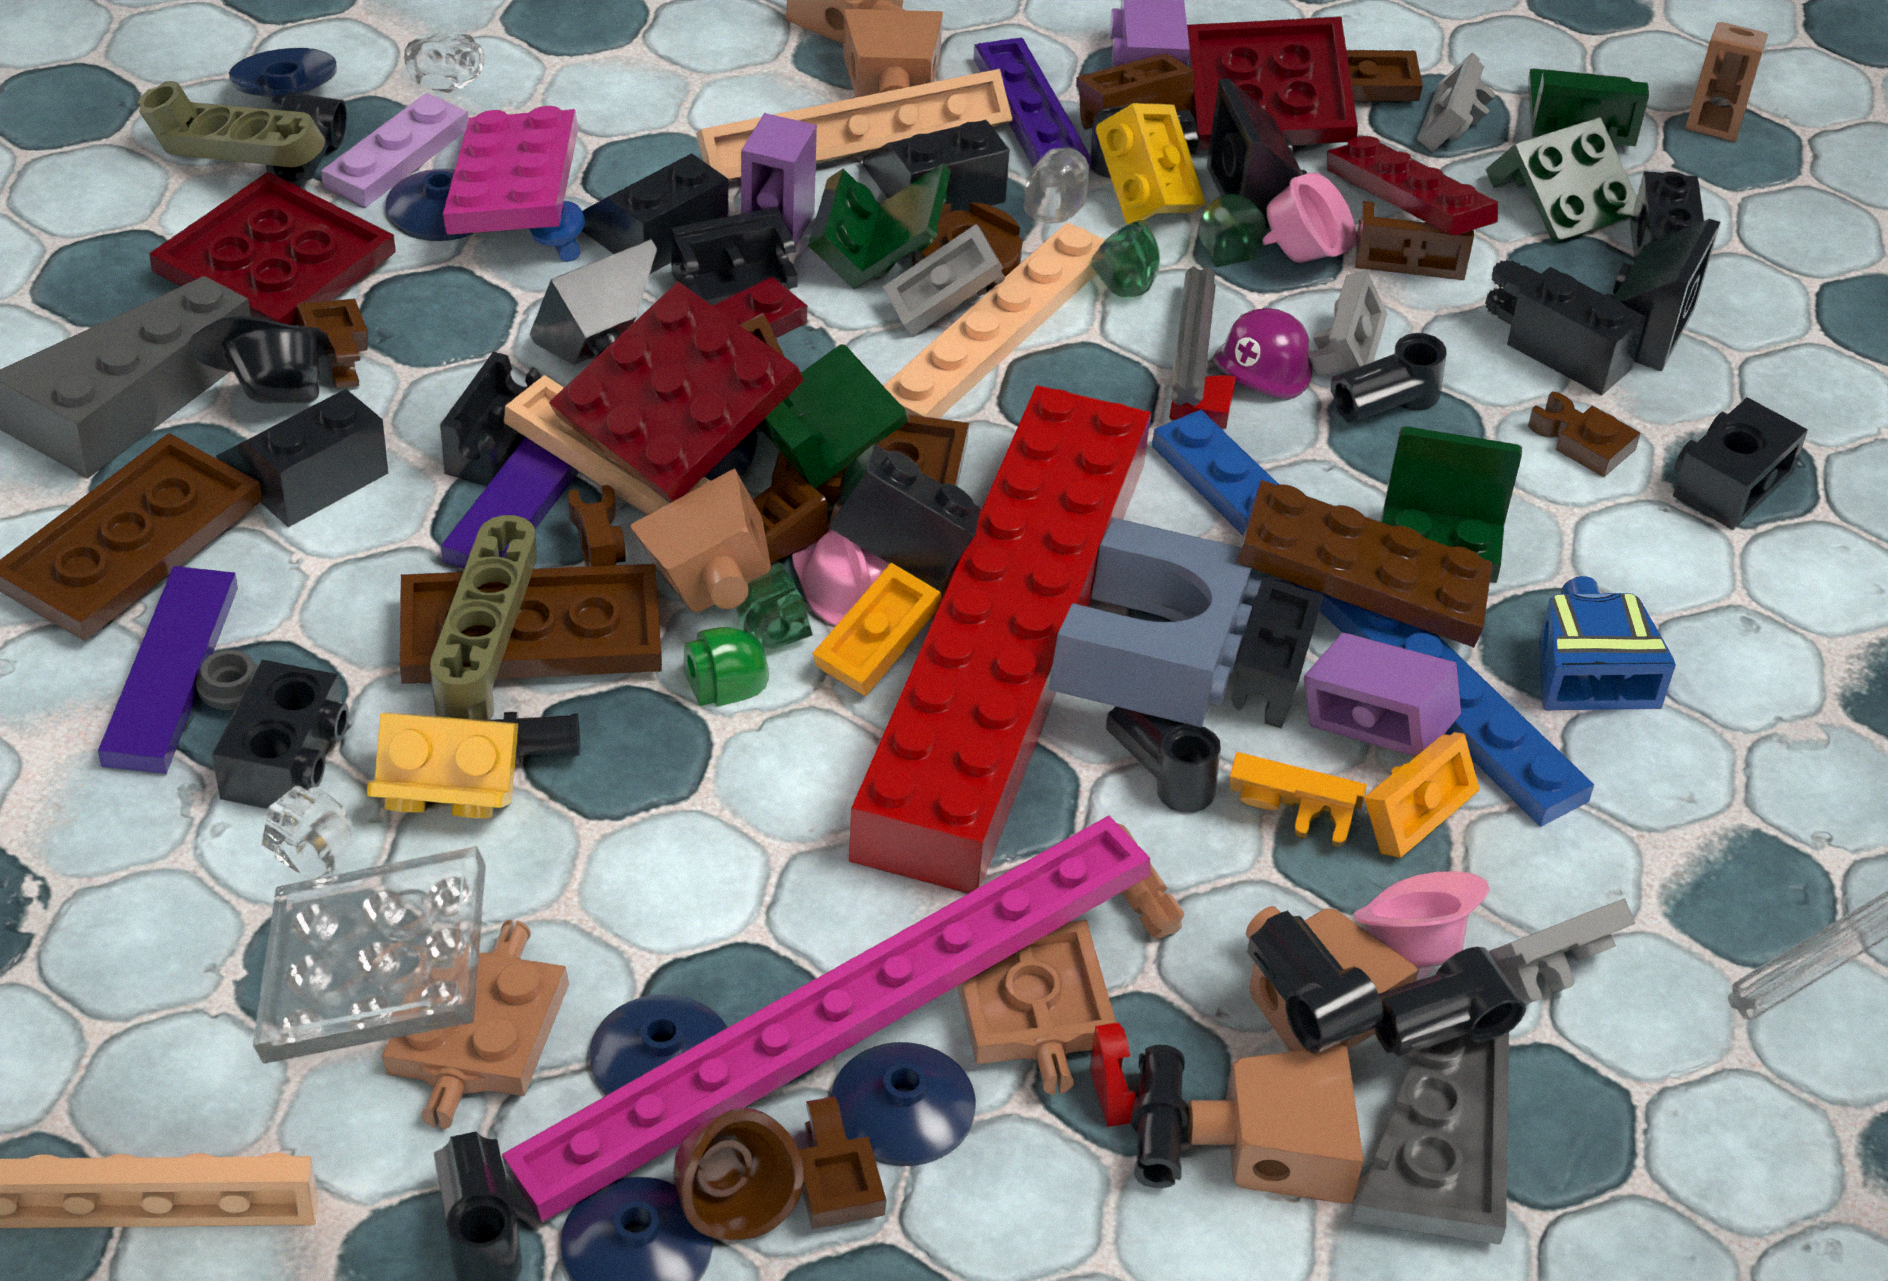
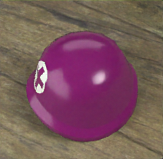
M1254 309L1241 314L1232 325L1225 343L1215 351L1213 358L1215 365L1226 375L1236 376L1237 382L1261 393L1278 398L1288 399L1301 395L1308 388L1312 377V365L1309 361L1308 333L1303 323L1293 315L1279 309Z

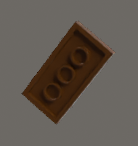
M168 433L0 559V592L86 641L167 577L173 566H181L263 501L261 484L250 476Z
M1264 480L1260 481L1254 496L1236 563L1473 648L1484 628L1493 563L1482 559L1478 554L1467 548L1449 547L1422 537L1411 528L1405 526L1393 527L1365 517L1361 512L1345 505L1334 506L1306 496L1296 487L1285 484L1275 485Z
M655 564L533 569L496 679L662 672ZM463 572L401 574L399 664L401 684L432 682L430 673L431 658ZM490 582L481 585L477 589L484 593H496L503 591L508 585L501 582ZM474 625L467 627L461 633L469 637H480L489 634L493 629L485 625ZM462 660L463 667H471L470 662Z

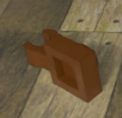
M345 299L297 304L298 326L319 328L328 334L330 345L324 355L328 356L334 387L359 386L355 362L360 361L359 351L368 350V330L356 300Z
M610 485L601 486L602 501L599 503L587 504L582 502L577 489L570 490L568 494L569 517L579 532L580 550L585 567L610 566L626 562V550L621 526H610L616 517L615 492Z
M835 1096L806 1101L810 1121L805 1122V1131L809 1148L798 1150L804 1166L802 1194L812 1230L884 1216L887 1200L869 1136L851 1140L846 1139L840 1109Z

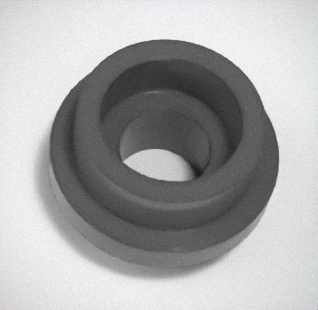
M229 649L213 653L203 662L196 679L197 692L200 699L206 705L215 709L235 710L258 665L253 662L248 654L239 650Z

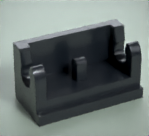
M778 207L671 228V273L676 282H680L711 305H715L770 277L775 278L787 289L797 287L798 275L788 257V254L796 252V247L789 230L781 218V212Z
M492 352L440 424L444 474L484 486L489 485L525 439L524 435L504 423L505 406L541 378L536 368L532 367L525 378L527 386H520L511 377L512 366L508 355Z
M1265 576L1262 577L1233 670L1239 672L1232 693V703L1237 710L1243 708L1248 694H1262L1269 700L1265 708V724L1282 729L1299 683L1324 595Z

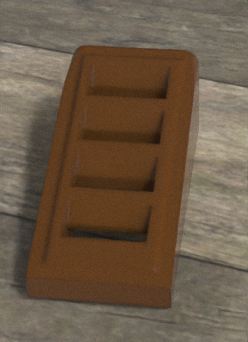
M796 473L784 477L752 499L762 516L770 564L818 542L819 539L829 532L828 505L825 497Z

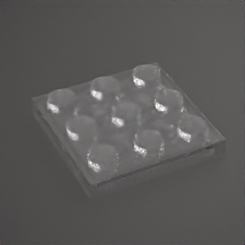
M477 846L276 887L253 1039V1047L263 1064L474 1022L486 864Z

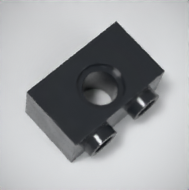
M1675 171L1664 173L1643 172L1630 220L1634 262L1645 244L1704 221L1698 176L1685 175Z
M1746 397L1729 414L1724 411L1719 413L1711 423L1706 435L1698 442L1691 439L1683 447L1674 466V469L1680 473L1673 497L1734 530L1794 473L1808 429Z

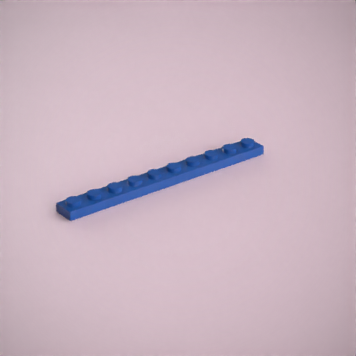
M1202 410L1154 429L1152 447L1243 536L1260 481L1264 480L1275 485H1279V483ZM1290 582L1296 587L1324 595L1319 611L1340 632L1456 662L1461 714L1445 734L1451 735L1454 732L1465 734L1472 761L1540 827L1590 801L1595 784L1437 634Z

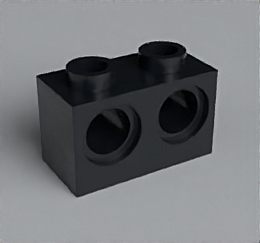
M261 660L212 753L221 800L297 815L308 791L316 790L322 781L326 764L325 756L332 742H340L347 728L349 708L346 703L341 702L338 674Z

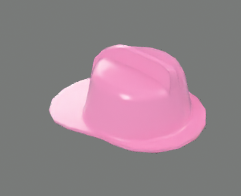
M1308 173L1292 178L1290 185L1273 198L1267 206V219L1271 231L1262 239L1264 245L1278 243L1283 252L1295 263H1307L1327 256L1335 257L1350 251L1355 246L1356 229L1349 206L1333 183L1320 173Z
M830 528L829 532L819 539L818 542L792 554L793 566L806 600L814 613L835 626L889 565V563Z
M1449 871L1416 875L1398 881L1388 887L1367 906L1354 912L1353 916L1357 922L1366 925L1368 933L1419 969L1417 980L1427 976L1434 967L1441 966L1454 954L1463 950L1469 914L1485 900L1490 888L1486 879L1472 873Z

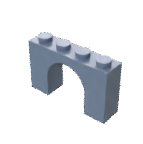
M1113 517L1100 544L1091 599L1156 614L1174 622L1140 620L1072 603L1057 635L1048 690L1202 727L1210 704L1220 706L1223 704L1230 673H1234L1233 670L1262 576L1253 575L1254 569L1236 563L1240 550L1238 546Z

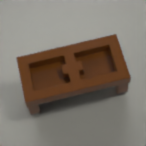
M1168 53L1076 77V85L1079 88L1080 119L1084 130L1093 128L1094 117L1101 109L1108 107L1126 108L1132 103L1174 105L1176 111L1189 110L1194 117V70Z
M1363 201L1362 218L1358 221L1356 233L1355 268L1465 280L1474 240V230L1451 236L1426 222L1374 217V202Z

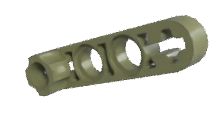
M165 81L155 88L148 89L137 102L140 106L139 113L165 152L171 155L297 167L313 160L325 146V138L312 117L307 113L190 102L179 83L175 81Z
M516 515L497 516L483 523L478 531L430 662L435 715L438 717L491 720L494 715L493 685L537 561L535 528L530 521ZM509 545L507 559L499 557L498 551H503ZM490 582H501L508 585L506 589L496 593H484L477 589L481 585ZM474 625H485L493 629L489 634L480 637H469L461 633L467 627ZM462 660L470 662L471 667H463Z

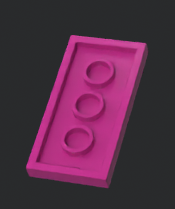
M541 106L531 110L529 113L507 114L502 110H489L478 114L476 117H469L443 212L447 235L559 226L579 129L576 110H560L556 106Z

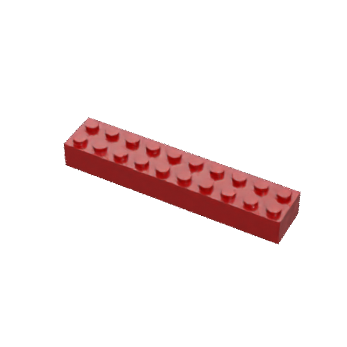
M1040 385L1035 386L979 514L976 535L961 555L851 807L849 862L964 893H970L982 886L1056 695L1055 691L1048 689L1058 632L1072 603L1090 607L1100 544L1113 517L1124 519L1144 467L1151 412L1128 407L1120 403H1111L1069 393L1061 389H1052Z

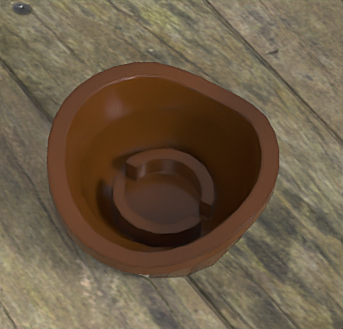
M739 1108L729 1110L718 1117L698 1124L684 1137L675 1154L673 1177L684 1215L696 1230L706 1236L718 1239L744 1240L756 1238L770 1232L789 1216L802 1193L804 1166L795 1141L778 1121L764 1112L755 1109Z

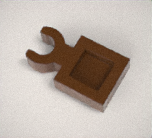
M1554 391L1548 396L1545 410L1537 405L1532 408L1528 427L1541 436L1557 437L1556 450L1602 477H1606L1636 450L1641 432L1594 406H1591L1582 413L1575 409L1573 402L1567 396Z

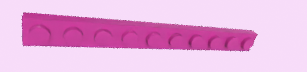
M1108 815L504 1152L501 1155L505 1170L541 1223L681 1144L684 1137L698 1124L718 1117L729 1110L748 1106L1150 876V857Z

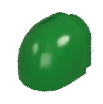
M731 627L712 628L699 631L695 641L684 644L683 671L699 706L716 703V706L719 707L747 700L759 695L766 688L769 680V668L764 647L750 633Z

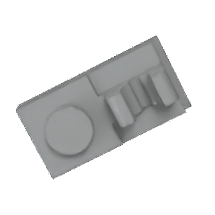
M1473 52L1438 83L1417 140L1432 152L1448 138L1452 142L1459 139L1470 125L1474 126L1489 113L1486 105L1494 99L1495 94L1480 81L1485 66L1479 62L1480 58Z
M976 224L884 285L883 288L902 324L912 336H915L959 307L960 303L967 299V301L973 302L978 299L977 292L993 281L997 285L1001 284L1005 280V276L1001 271L1003 269L1001 263L982 230Z
M1367 270L1346 275L1339 299L1334 304L1335 320L1332 328L1320 330L1313 336L1318 350L1309 352V361L1317 375L1342 370L1346 372L1371 363L1375 359L1388 313Z
M1623 898L1492 949L1489 952L1526 1005L1543 999L1541 990L1536 982L1538 972L1547 978L1552 993L1568 989L1574 985V977L1565 957V951L1572 949L1577 961L1616 947L1611 933L1636 923L1626 899Z

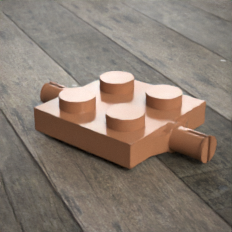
M507 920L502 924L495 946L489 953L431 946L384 1050L382 1058L387 1074L420 1079L434 1087L427 1105L421 1113L423 1121L434 1128H437L438 1122L441 1129H447L452 1125L453 1117L462 1095L466 1093L494 1091L525 1096L568 989L569 980L566 966L520 959L524 947L531 936L529 927L520 921H516L515 927L512 920Z
M1087 920L1068 922L957 986L976 1064L1024 1058L1036 1059L1043 1081V1089L1051 1095H1055L1056 1082L1060 1094L1068 1091L1074 1084L1065 1055L1072 1052L1092 1050L1095 1026L1116 1023Z

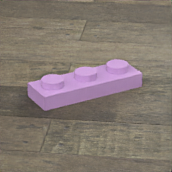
M425 93L321 170L323 188L366 208L399 181L465 133L469 120L468 111Z

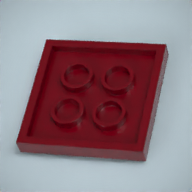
M1342 16L1187 25L1190 49L1189 67L1194 70V114L1198 136V150H1209L1219 79L1227 78L1232 80L1274 118L1283 137L1289 138L1292 145L1343 143L1357 137L1358 123Z
M267 171L149 253L152 272L179 286L205 276L248 298L251 317L297 326V304L331 301L396 253L394 234Z
M677 281L550 400L549 404L558 418L671 503L690 491L791 394L804 379L797 365Z

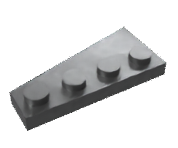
M1509 1032L1498 1039L1485 1043L1474 1042L1469 1038L1468 1034L1414 1051L1405 1079L1402 1081L1387 1127L1374 1156L1368 1178L1358 1199L1352 1222L1501 1245L1506 1230Z

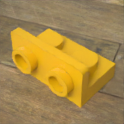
M1132 103L1097 124L1096 133L1126 224H1139L1156 213H1192L1206 205L1174 105Z
M382 712L380 713L375 780L367 783L366 796L385 798V810L425 812L426 801L452 804L451 815L492 818L493 807L502 808L512 803L518 723Z

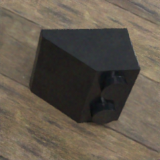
M1229 78L1219 79L1206 167L1238 232L1270 228L1267 219V206L1271 200L1290 185L1292 178L1308 173L1306 170L1300 169L1294 157L1290 139L1283 137L1274 118Z
M985 119L977 122H966L960 126L927 134H916L910 138L889 142L863 157V166L887 199H889L943 163L951 171L946 190L947 200L945 204L952 203L951 212L959 210L969 211V202L983 203L990 206L1006 202L1010 149Z
M691 153L582 210L585 217V225L582 232L612 254L652 240L657 251L650 270L651 274L671 263V228L728 217V178Z
M1707 219L1645 244L1633 265L1628 263L1622 265L1613 288V294L1607 293L1606 296L1617 299L1625 306L1646 316L1634 362L1663 371L1695 311L1721 222Z
M347 389L216 455L218 460L260 482L263 501L260 503L287 527L300 522L389 474L383 419Z
M873 444L851 462L844 471L828 528L885 562L895 564L937 589L975 537L980 507L975 505L972 498L961 488L948 483L942 485L922 473L918 465L908 456L896 451L887 452Z

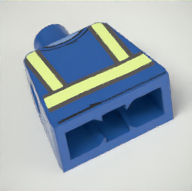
M1579 576L1567 581L1561 589V594H1556L1549 599L1539 638L1542 705L1544 711L1662 709L1676 664L1639 597L1631 593H1600L1598 584L1593 578Z

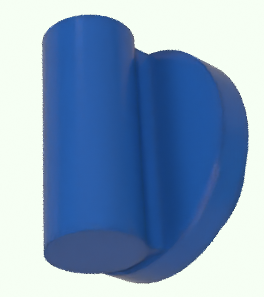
M564 201L559 226L529 228L537 243L545 246H555L561 260L565 262L574 261L581 253L575 238L584 228L585 217L577 204Z

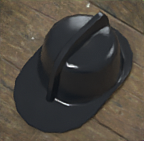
M243 316L221 318L204 324L192 334L189 341L193 357L207 366L233 372L245 394L255 402L265 404L314 402L319 395V358L325 354L330 345L328 334L319 328L293 326L266 319Z

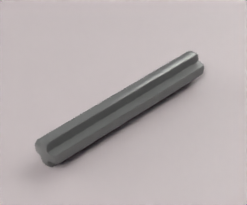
M1193 266L1185 273L1171 379V399L1179 406L1186 402L1195 406L1203 399L1216 287L1214 284L1215 272L1208 266L1202 270Z

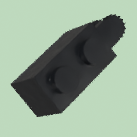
M1506 259V261L1500 260V263L1496 262L1492 271V281L1499 288H1494V290H1490L1487 293L1485 308H1488V312H1491L1492 315H1497V318L1511 325L1507 345L1601 396L1632 369L1646 316L1625 306L1619 300L1609 298L1577 281L1571 275L1562 273L1552 267H1549L1541 274L1525 265H1520V262H1514V260L1508 261Z

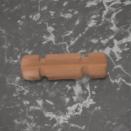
M1117 823L1134 840L1128 829L1124 825ZM1150 863V876L1124 890L1122 894L1137 914L1144 913L1139 919L1148 933L1156 939H1161L1168 934H1175L1181 929L1184 911L1173 895L1170 893L1163 894L1168 888Z

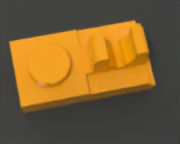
M890 563L814 650L812 655L816 667L866 697L904 653L909 643L937 612L939 608L938 603L942 599L941 592L895 564Z
M1456 732L1451 735L1442 734L1416 757L1412 756L1413 759L1409 763H1404L1402 766H1395L1391 769V775L1364 797L1380 854L1402 858L1480 790L1465 734Z
M1237 751L1230 773V790L1241 793L1240 801L1247 805L1275 811L1278 810L1280 803L1294 806L1295 803L1300 804L1295 823V834L1300 838L1306 839L1309 832V824L1313 819L1320 817L1322 811L1330 812V820L1335 826L1332 846L1342 847L1346 843L1355 809L1362 810L1367 787L1365 783Z

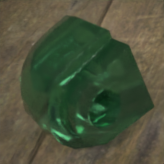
M1223 194L1216 197L1207 206L1201 220L1199 237L1216 268L1256 259L1257 249L1262 248L1263 245L1262 239L1264 238L1266 226L1265 217L1250 199L1238 194Z
M1145 220L1132 222L1113 233L1100 245L1091 258V266L1113 294L1124 298L1140 296L1146 293L1151 288L1160 269L1158 244Z
M780 563L771 565L769 573L747 584L749 589L748 596L742 604L736 607V615L742 630L750 633L762 646L777 649L813 636L803 597Z

